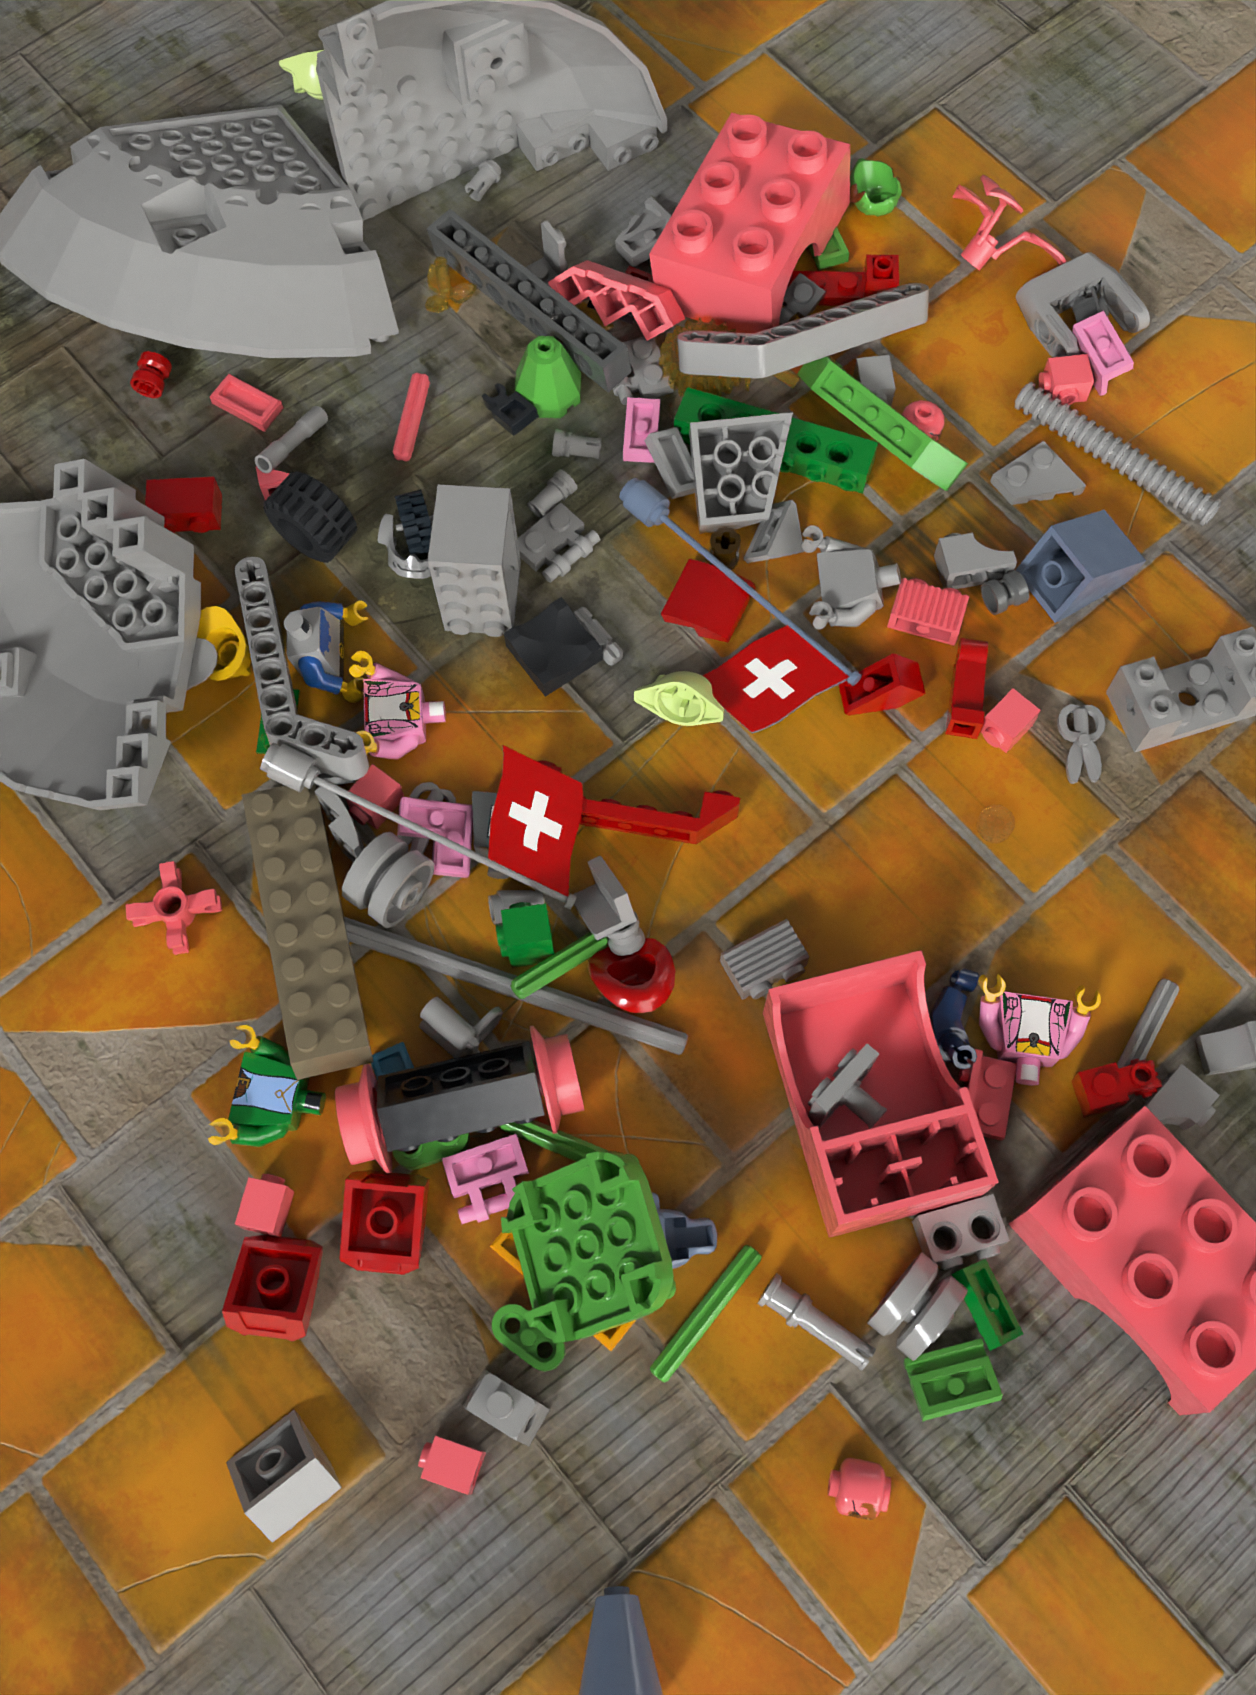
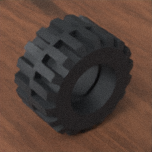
M291 472L263 503L266 516L276 531L298 551L320 562H331L357 531V523L345 503L322 482L301 472Z

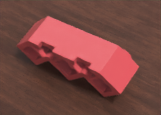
M588 260L569 268L548 281L552 289L574 306L590 298L604 326L632 312L646 341L686 319L671 289Z

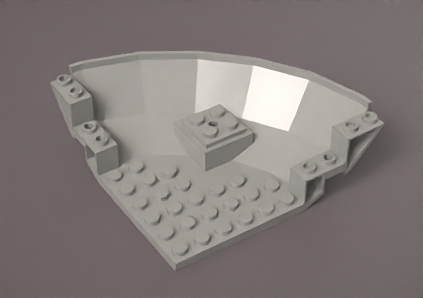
M388 0L319 30L318 33L324 47L323 51L317 53L316 66L342 179L351 190L363 221L414 196L427 192L431 188L450 179L456 178L479 166L482 161L492 160L517 147L521 149L535 170L539 171L590 146L609 171L626 164L628 161L644 153L653 151L657 148L659 142L657 128L661 133L667 131L666 114L649 71L642 60L602 21L557 0Z
M282 105L99 127L70 146L73 165L67 169L47 172L39 165L29 173L0 213V263L47 300L110 328L186 348L263 358L356 357L371 354L370 339L376 342H385L389 339V336L399 334L381 263L376 250H370L363 242V219L351 190Z

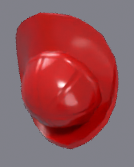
M645 938L642 948L631 955H616L607 947L595 953L587 963L589 976L597 989L614 1005L632 1013L652 1012L668 1000L675 985L676 972L672 956L668 948L654 938Z

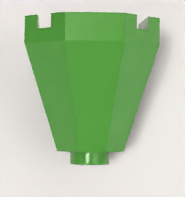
M538 336L528 344L516 370L515 391L536 407L539 415L538 418H562L567 414V409L571 405L575 407L581 401V371L577 368V365L563 345L553 336Z

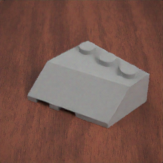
M793 412L690 423L689 437L699 534L716 532L719 528L723 527L735 530L769 520Z

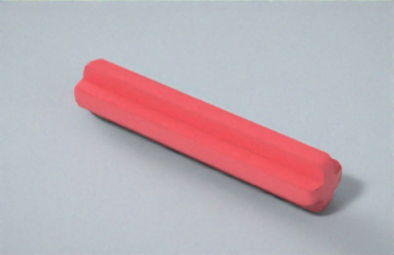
M416 372L411 377L393 448L394 458L398 461L403 460L407 462L412 457L430 385L429 377L426 374Z

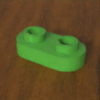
M470 1134L459 1135V1137L450 1142L432 1141L420 1144L414 1154L394 1150L393 1155L402 1167L409 1170L421 1169L442 1162L443 1158L465 1151L470 1142Z
M508 1304L501 1307L495 1313L492 1320V1331L495 1338L536 1370L546 1372L557 1368L565 1356L564 1342L553 1343V1340L547 1338L537 1327H530L524 1315V1312L528 1310L522 1306ZM510 1319H518L520 1321V1329L515 1334H510L506 1330V1324ZM542 1343H549L553 1347V1352L548 1358H541L538 1355V1348Z

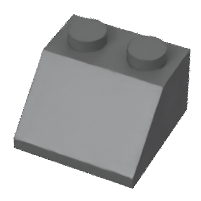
M295 1410L291 1411L226 1462L244 1513L272 1543L285 1532L291 1530L300 1520L319 1505L325 1503L334 1493L342 1488L331 1462Z

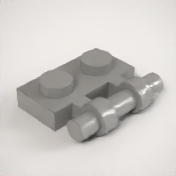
M643 336L622 342L628 349L633 377L628 378L626 376L612 389L614 395L619 396L621 404L627 405V397L633 398L632 393L639 392L641 398L650 399L674 393L673 382L655 338L646 341Z
M559 503L518 538L520 558L534 571H537L545 563L549 566L542 574L551 583L558 576H565L571 570L570 566L580 557L586 558L593 552L592 547L601 539L594 530H591L584 537L579 536L585 530L584 523L566 506ZM566 545L571 547L563 555L557 554Z

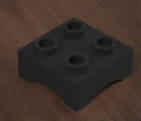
M562 597L552 602L533 619L515 626L504 633L506 647L545 697L602 661V647L584 629Z

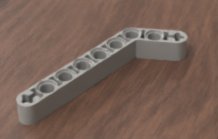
M922 283L904 284L754 334L698 330L680 333L677 337L679 370L682 373L740 378L768 377L927 322L929 287Z
M247 557L240 560L235 566V575L263 725L269 744L275 743L279 746L286 744L315 758V767L320 769L319 772L350 781L362 778L368 772L369 762L363 739L360 735L298 715L273 587L266 564L258 557Z

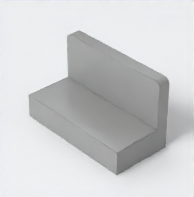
M601 855L588 861L595 884L573 894L577 896L573 905L596 940L637 922L627 892Z

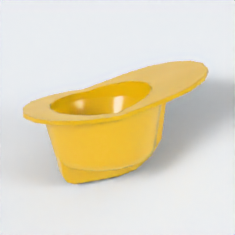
M218 606L206 607L201 610L197 638L208 640L215 646L218 653L217 665L208 678L221 681L241 675L249 676L251 674L249 667L252 661L248 639L232 615L226 609Z

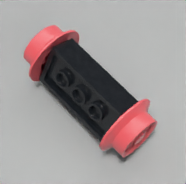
M533 1025L529 1026L537 1065L534 1064L529 1041L378 1076V1081H376L370 1064H364L359 1082L339 1086L335 1089V1102L340 1132L350 1163L355 1165L376 1160L386 1173H390L393 1167L392 1151L394 1150L411 1151L419 1147L420 1144L432 1141L449 1142L462 1134L475 1131L487 1133L501 1125L513 1122L525 1124L539 1116L545 1115L541 1096L545 1097L553 1134L558 1133L561 1116L584 1111L568 1035L563 1034L544 1039Z

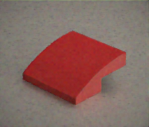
M688 559L661 612V616L665 622L695 628L700 637L729 643L752 596L715 565ZM736 574L755 590L756 585L754 582Z

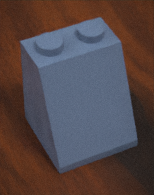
M1101 510L1051 525L1017 567L1016 571L1021 573L1029 591L1054 623L1127 583L1146 560L1105 510Z

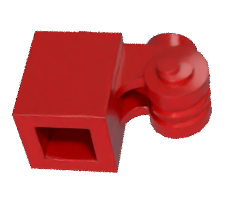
M1137 1058L1131 1060L1129 1065L1118 1068L1117 1063L1114 1062L1078 1072L1071 1082L1083 1117L1122 1108L1130 1100L1128 1095H1142L1143 1099L1151 1097L1152 1094L1157 1092V1089L1162 1087L1160 1079L1157 1078L1158 1072L1154 1070V1061L1139 1060Z

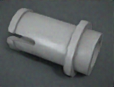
M490 159L479 164V171L465 185L466 193H469L472 189L474 190L470 194V198L480 201L493 183L499 182L501 174L499 165Z

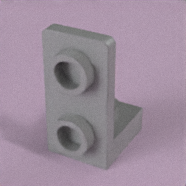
M546 220L541 223L544 257L525 268L549 286L548 281L568 269V264L564 253L566 240L559 229L555 230Z

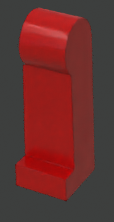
M960 638L956 661L953 666L945 730L947 735L977 739L984 725L985 711H983L988 655L987 641ZM955 723H957V724H963V725H970V726H969V727H960V726L956 725Z

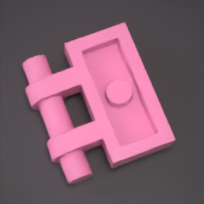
M517 1134L442 1159L453 1197L458 1198L469 1194L471 1199V1205L457 1209L462 1224L476 1219L479 1223L490 1219L489 1215L508 1209L510 1201L515 1194L512 1191L516 1186L514 1178L529 1173ZM503 1182L506 1193L486 1200L483 1199L481 1189Z

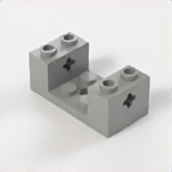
M1254 627L1220 636L1206 657L1160 670L1155 658L1151 657L1119 668L1106 693L1134 753L1256 716V631ZM1178 694H1190L1195 699L1196 704L1193 706L1183 704Z

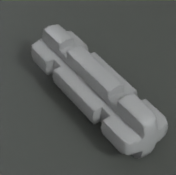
M580 607L574 611L573 614L580 624L602 647V658L605 662L613 666L621 661L623 650L616 642L611 641L613 638L596 619L591 618L593 615L585 607Z

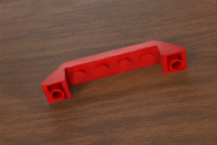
M866 254L863 272L793 271L787 289L798 274L801 273L826 291L825 297L818 306H840L899 286V255Z
M538 761L562 773V767H557L554 763L549 761ZM716 790L713 793L704 792L700 818H695L692 814L684 811L666 813L657 811L656 808L649 805L630 807L622 805L619 801L613 799L595 801L586 799L583 796L582 815L579 825L698 844L738 818L740 797H734L732 793L723 790Z

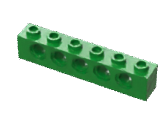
M687 387L674 418V428H678L684 443L690 445V423L779 413ZM792 417L780 472H791L807 477L814 482H825L838 486L845 491H855L863 494L875 461L878 442Z

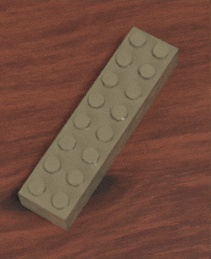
M315 783L311 789L304 787L300 793L287 786L242 794L290 1064L297 1080L374 1062L322 807L314 792L317 789Z

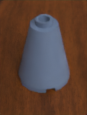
M615 1586L605 1588L604 1596L597 1597L595 1600L579 1695H663L639 1598L636 1595L630 1594L629 1587Z

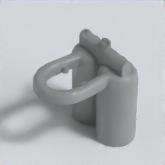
M434 997L420 1013V1018L423 1020L419 1028L451 1056L458 1058L480 1052L478 1050L479 1043L497 1026L503 1012L501 1008L495 1007L473 1027L439 997Z

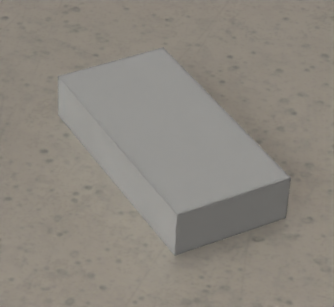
M675 427L650 433L644 441L671 498L674 499L695 493L692 458L678 428Z

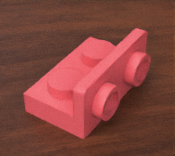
M975 1049L977 1054L976 1062L974 1063L970 1059L966 1060L971 1067L960 1069L959 1080L964 1081V1087L968 1089L983 1137L1002 1141L1006 1135L1017 1064L982 1056L983 1050Z

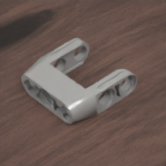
M1092 252L1085 253L1028 281L1016 294L1015 299L1029 329L1052 358L1080 355L1076 336L1058 314L1072 308L1077 298L1082 296L1086 298L1092 297V286L1095 288L1097 298L1105 297L1109 313L1123 330L1136 333L1149 325L1150 315L1145 304L1116 269Z

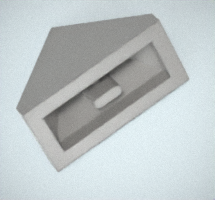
M793 500L772 504L769 520L760 522L744 556V560L747 563L804 552L801 546L803 541L797 506Z

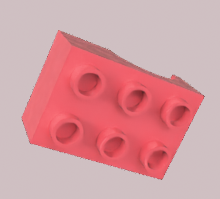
M731 113L649 254L653 283L671 289L684 316L736 333L754 334L779 326L785 292L798 259L810 244L813 245L815 257L823 253L833 235L834 229L839 224L850 203V144L826 138L815 131H799L769 123L755 115Z
M921 950L768 989L763 1016L829 1238L977 1199L999 1183L967 1087H960L954 1081L938 1048L926 1003L924 988L926 963ZM868 1043L879 1055L869 1074L861 1081L860 1087L881 1106L885 1107L887 1111L870 1129L864 1121L847 1106L843 1105L842 1107L839 1106L820 1128L814 1126L808 1117L811 1110L808 1102L813 1097L811 1094L826 1077L832 1081L835 1079L833 1075L839 1068L838 1064L852 1048L859 1052Z
M1146 1106L1119 1124L1009 1223L1012 1229L1075 1299L1085 1300L1100 1309L1118 1324L1143 1350L1165 1380L1171 1394V1399L1168 1403L1179 1416L1210 1413L1256 1369V1222Z

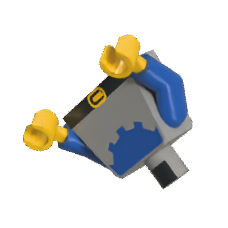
M322 601L307 603L301 606L300 610L290 612L284 620V628L287 630L286 654L289 661L303 677L305 683L311 688H317L334 694L342 692L344 698L349 703H356L364 698V692L360 691L364 688V678L356 677L349 683L344 682V623L341 619L344 618L345 622L351 626L367 620L368 617H361L357 613L358 610L367 607L364 601H357L345 608L341 603Z

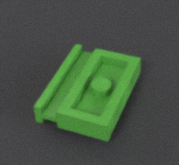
M982 1338L921 1354L914 1361L909 1358L904 1359L903 1365L907 1371L909 1383L922 1421L997 1402L1002 1399L1003 1394L989 1356L986 1355Z

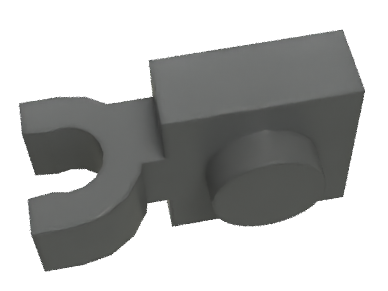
M799 273L785 292L782 304L785 307L781 309L779 325L794 321L797 316L800 318L810 316L825 297L826 291Z

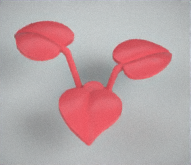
M983 174L980 179L986 196L999 197L1000 204L995 212L970 189L962 185L956 187L953 198L963 199L978 205L984 216L976 235L960 254L977 270L980 271L990 257L996 260L1000 254L1022 240L1040 246L1059 265L1066 263L1065 258L1057 248L1029 231H1024L996 249L995 246L998 241L989 234L996 221H999V216L1007 204L1019 214L1023 212L1022 207L1011 194L1001 189L997 183Z

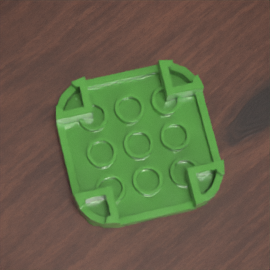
M617 1151L588 1153L584 1159L533 1181H522L512 1189L515 1194L510 1201L507 1217H501L502 1233L512 1232L532 1305V1310L524 1312L526 1320L530 1327H537L547 1338L552 1339L553 1343L585 1339L650 1315L662 1307L667 1299L674 1296L676 1283L674 1281L671 1256L648 1179L635 1155Z

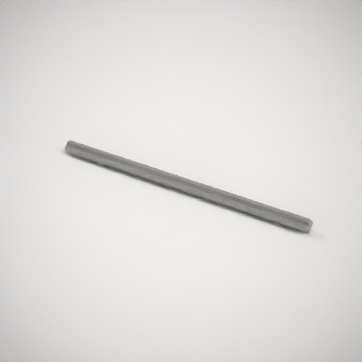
M344 917L349 942L678 1055L682 1054L688 1039L686 1033L548 986L540 988L524 999H519L510 986L511 981L517 977L516 975Z

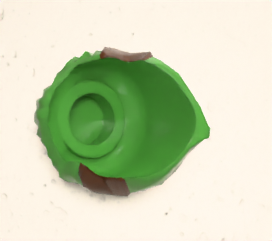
M863 158L858 159L850 175L851 202L865 215L878 217L891 213L897 206L903 192L900 178L894 177L893 168L884 162L865 160Z

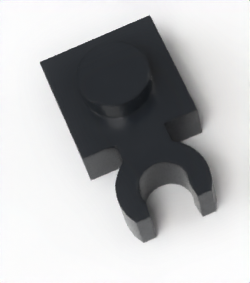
M497 383L495 385L498 396L491 398L485 393L482 395L485 406L492 412L494 420L513 436L539 417L536 407L515 391L508 397L506 389L502 384Z

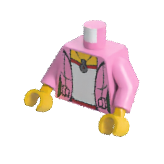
M357 651L351 657L352 660L358 661L362 667L353 664L349 668L350 674L353 677H361L367 674L368 679H363L365 731L356 732L363 739L366 754L370 753L374 757L398 760L415 749L419 744L426 742V723L446 722L444 701L425 702L421 684L385 666L373 663L372 657L365 651Z
M985 974L981 975L978 980L980 988L985 993L981 997L979 1026L990 1047L997 1050L999 1060L1017 1063L1016 1082L1023 1085H1038L1040 1066L1053 1067L1059 1059L1067 1058L1083 1038L1091 1017L1089 1011L1096 1009L1101 1003L1098 990H1096L1095 996L1091 1001L1081 1000L1085 991L1084 985L1076 989L1075 996L1078 1006L1073 1007V1001L1004 992L1006 984L999 974H997V984L993 988L986 987L987 976Z

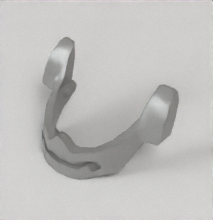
M384 514L380 523L377 541L387 547L388 566L402 577L416 579L430 577L428 559L420 560L416 554H410L408 558L398 554L395 549L397 539L393 537V515Z

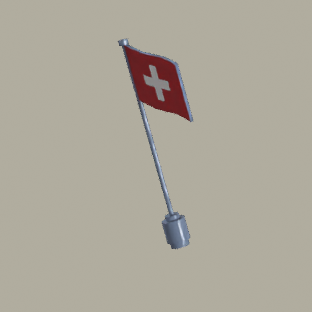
M633 478L625 484L619 496L620 500L623 501L624 508L647 527L665 523L786 625L752 642L718 668L702 675L710 682L714 698L725 711L753 734L779 723L816 695L845 681L852 686L859 682L862 675L858 671L852 672L669 519L670 510L668 508L670 502L665 496L645 480L640 481L638 478Z

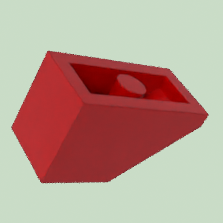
M894 653L859 671L862 677L856 685L852 686L847 681L838 685L844 713L849 716L896 709L926 694L919 663Z

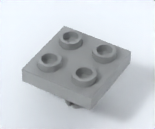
M868 1043L859 1052L852 1048L838 1064L839 1068L833 1075L835 1079L832 1081L826 1077L811 1094L813 1097L808 1102V1105L811 1107L808 1117L814 1126L820 1128L833 1112L843 1105L855 1113L870 1129L887 1111L885 1107L881 1106L860 1087L861 1081L869 1074L879 1055Z

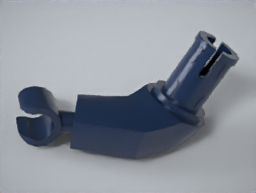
M966 968L951 974L949 979L950 986L942 989L929 1015L943 1060L950 1063L953 1062L960 1069L971 1067L966 1061L968 1058L974 1063L977 1058L976 1051L970 1046L968 1036L960 1020L967 1000V996L961 993V991L973 992L979 979L977 972Z

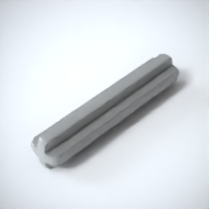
M1162 979L1158 982L1117 1063L1118 1068L1126 1067L1133 1059L1139 1058V1060H1144L1180 990L1176 983L1168 979Z

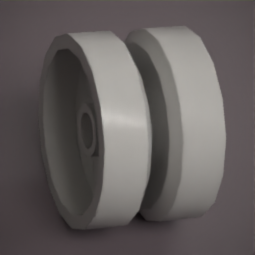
M392 832L382 833L363 849L348 871L342 886V896L360 910L368 908V915L385 928L395 926L412 911L426 891L433 876L435 865L432 860L418 850L408 852L409 846Z
M923 1252L903 1272L867 1321V1324L879 1334L886 1336L892 1334L904 1320L907 1324L897 1338L896 1348L912 1361L916 1360L941 1335L953 1319L955 1311L968 1292V1289L952 1276L942 1279L930 1292L928 1288L938 1274V1265Z

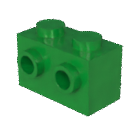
M519 902L510 905L509 909L501 910L502 923L495 924L497 940L502 957H509L512 968L538 964L555 954L546 903L531 905L529 902Z

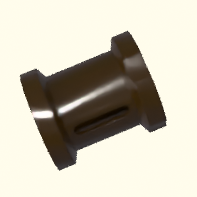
M723 527L712 533L710 538V553L730 570L734 569L739 562L740 535L732 528Z

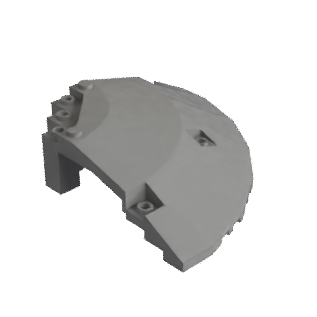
M86 459L54 464L53 498L41 501L0 503V782L16 791L95 810L145 806L149 801L171 741L166 739V713L183 711L201 616V582L193 578L194 545L164 528L165 517L135 500L136 490ZM142 651H146L142 663L138 669V659ZM151 720V727L148 728V724Z

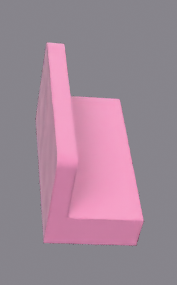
M1104 311L1073 325L1072 333L1077 338L1080 355L1088 354L1094 378L1093 385L1099 395L1102 396L1107 393L1108 380L1132 370L1134 362Z

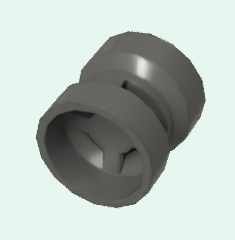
M1016 570L1003 575V578L999 581L992 579L981 586L983 601L993 615L1006 611L1010 605L1019 606L1029 600L1027 583L1021 573Z

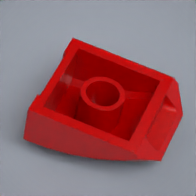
M373 1170L351 1172L345 1179L340 1261L357 1271L405 1275L418 1269L422 1252L430 1179L418 1174L386 1173Z
M258 1235L245 1237L222 1309L226 1327L244 1336L255 1335L287 1339L291 1342L305 1337L317 1289L323 1246L312 1240L282 1236Z

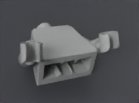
M814 525L806 527L802 533L803 536L813 539V541L805 539L801 544L805 552L811 553L817 548H820L821 553H817L822 601L815 602L809 612L810 615H819L815 617L812 623L816 629H823L828 622L831 627L859 626L876 610L884 606L882 588L901 584L898 564L879 567L873 550L829 536L823 538L822 530Z

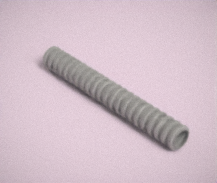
M1030 382L1026 384L1015 400V409L1020 410L1022 408L1024 409L1023 414H1032V419L1035 421L1041 420L1040 424L1042 426L1049 425L1050 431L1057 430L1058 436L1063 437L1065 435L1067 437L1066 441L1076 442L1075 446L1077 448L1082 446L1085 453H1093V458L1097 459L1100 457L1102 459L1101 463L1111 464L1110 468L1112 470L1117 468L1120 475H1128V480L1133 481L1135 479L1139 487L1142 485L1146 486L1147 492L1154 491V496L1157 498L1162 496L1164 498L1163 502L1166 504L1171 502L1174 509L1178 507L1182 509V514L1186 515L1189 513L1191 515L1190 519L1193 521L1196 519L1200 520L1199 524L1201 526L1207 525L1220 508L1221 499L1217 498L1214 500L1211 498V493H1203V488L1198 487L1196 489L1193 487L1194 483L1192 481L1185 482L1184 476H1175L1176 471H1167L1165 464L1159 466L1157 459L1151 461L1148 459L1149 454H1140L1139 448L1132 449L1129 442L1124 444L1122 442L1123 438L1120 436L1117 438L1113 437L1114 433L1112 431L1105 432L1104 426H1095L1096 421H1087L1086 415L1079 416V411L1076 409L1071 411L1070 405L1067 403L1062 405L1059 398L1052 399V394H1044V389L1041 387L1036 389L1035 383Z

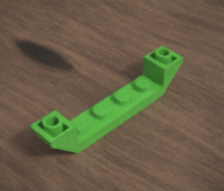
M830 356L802 366L797 375L812 391L909 467L945 491L949 490L968 465L966 461L948 447L935 441L842 369L843 366Z

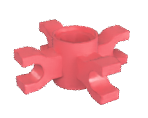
M174 861L160 863L159 868L163 888L156 893L153 902L126 904V917L129 921L132 920L134 927L163 920L167 926V947L173 949L174 955L188 953L189 943L186 927L193 922L195 914L222 911L221 897L219 895L216 896L215 889L204 890L186 896L182 891L180 868L176 869ZM181 902V907L178 911L167 914L172 904Z

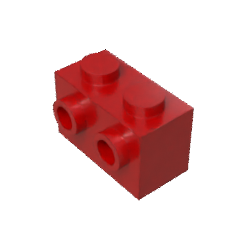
M214 476L146 480L145 506L165 517L164 528L173 533L184 531L205 533L209 530H221L222 493Z

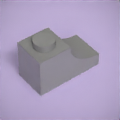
M952 533L944 538H939L934 554L943 589H960L982 585L992 579L999 581L1003 578V575L1014 571L1017 564L1014 550L998 551L985 547L974 538L973 533L962 535Z
M1256 1021L1246 1022L1243 1025L1215 1033L1199 1035L1195 1039L1205 1076L1256 1068Z
M1181 1064L1170 1072L1162 1082V1087L1157 1089V1092L1152 1094L1142 1107L1146 1106L1162 1124L1177 1125L1185 1131L1195 1124L1200 1127L1206 1124L1216 1112V1109L1211 1105L1220 1095Z

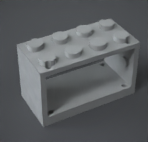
M439 484L437 486L428 565L445 631H452V633L459 635L472 632L499 637L514 627L521 559L509 488Z

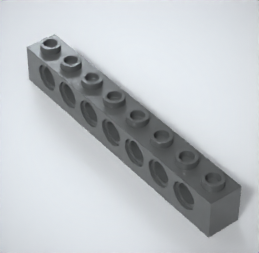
M449 209L427 228L437 257L536 336H553L563 345L577 365V368L605 391L610 392L632 372L627 346L454 211Z

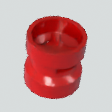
M145 351L139 357L137 363L139 369L133 373L130 385L136 392L145 397L159 398L164 391V380L169 378L172 365L164 356L156 352Z

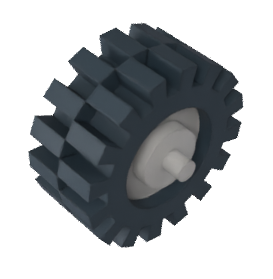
M422 490L394 496L401 523L395 525L396 530H404L410 554L419 555L429 552L432 531L431 523L433 522L434 515H428Z

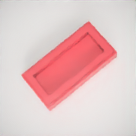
M231 374L224 378L210 396L212 404L264 432L284 409L280 400Z

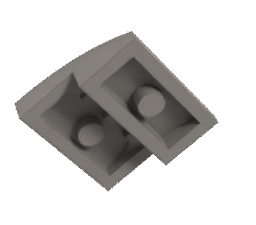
M320 786L314 792L326 816L332 822L328 826L341 851L354 863L365 846L341 799L336 793Z

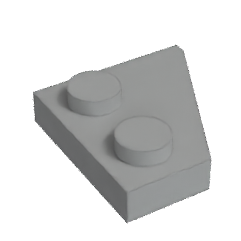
M653 197L648 198L645 201L643 213L640 216L634 215L629 222L628 228L623 230L615 240L616 251L632 267H636L650 259L649 254L671 215Z
M1042 441L992 474L990 480L991 484L1011 505L1028 503L1030 500L1053 499L1055 494L1072 492L1073 496L1083 493L1086 484L1045 441Z

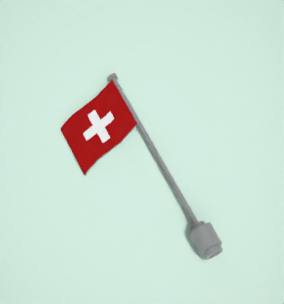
M272 743L262 760L260 770L266 772L268 778L299 793L304 787L311 789L315 783L565 903V908L571 910L577 896L571 893L569 895L571 855L582 815V783L509 747L502 745V778L490 820L488 858L318 777L320 769L315 767L316 759L286 744L279 746Z

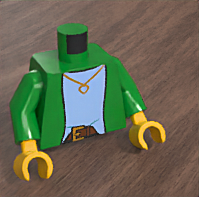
M248 1025L236 1026V1029L245 1032L246 1041L241 1044L239 1041L232 1039L229 1040L230 1045L235 1049L249 1047L251 1053L244 1052L228 1119L218 1118L209 1123L211 1126L222 1128L223 1137L211 1136L208 1138V1141L213 1145H219L230 1139L232 1144L262 1147L285 1137L288 1131L297 1130L302 1113L322 1115L326 1094L324 1092L307 1090L309 1077L297 1080L290 1064L288 1050L282 1045L263 1036L256 1037L254 1029Z

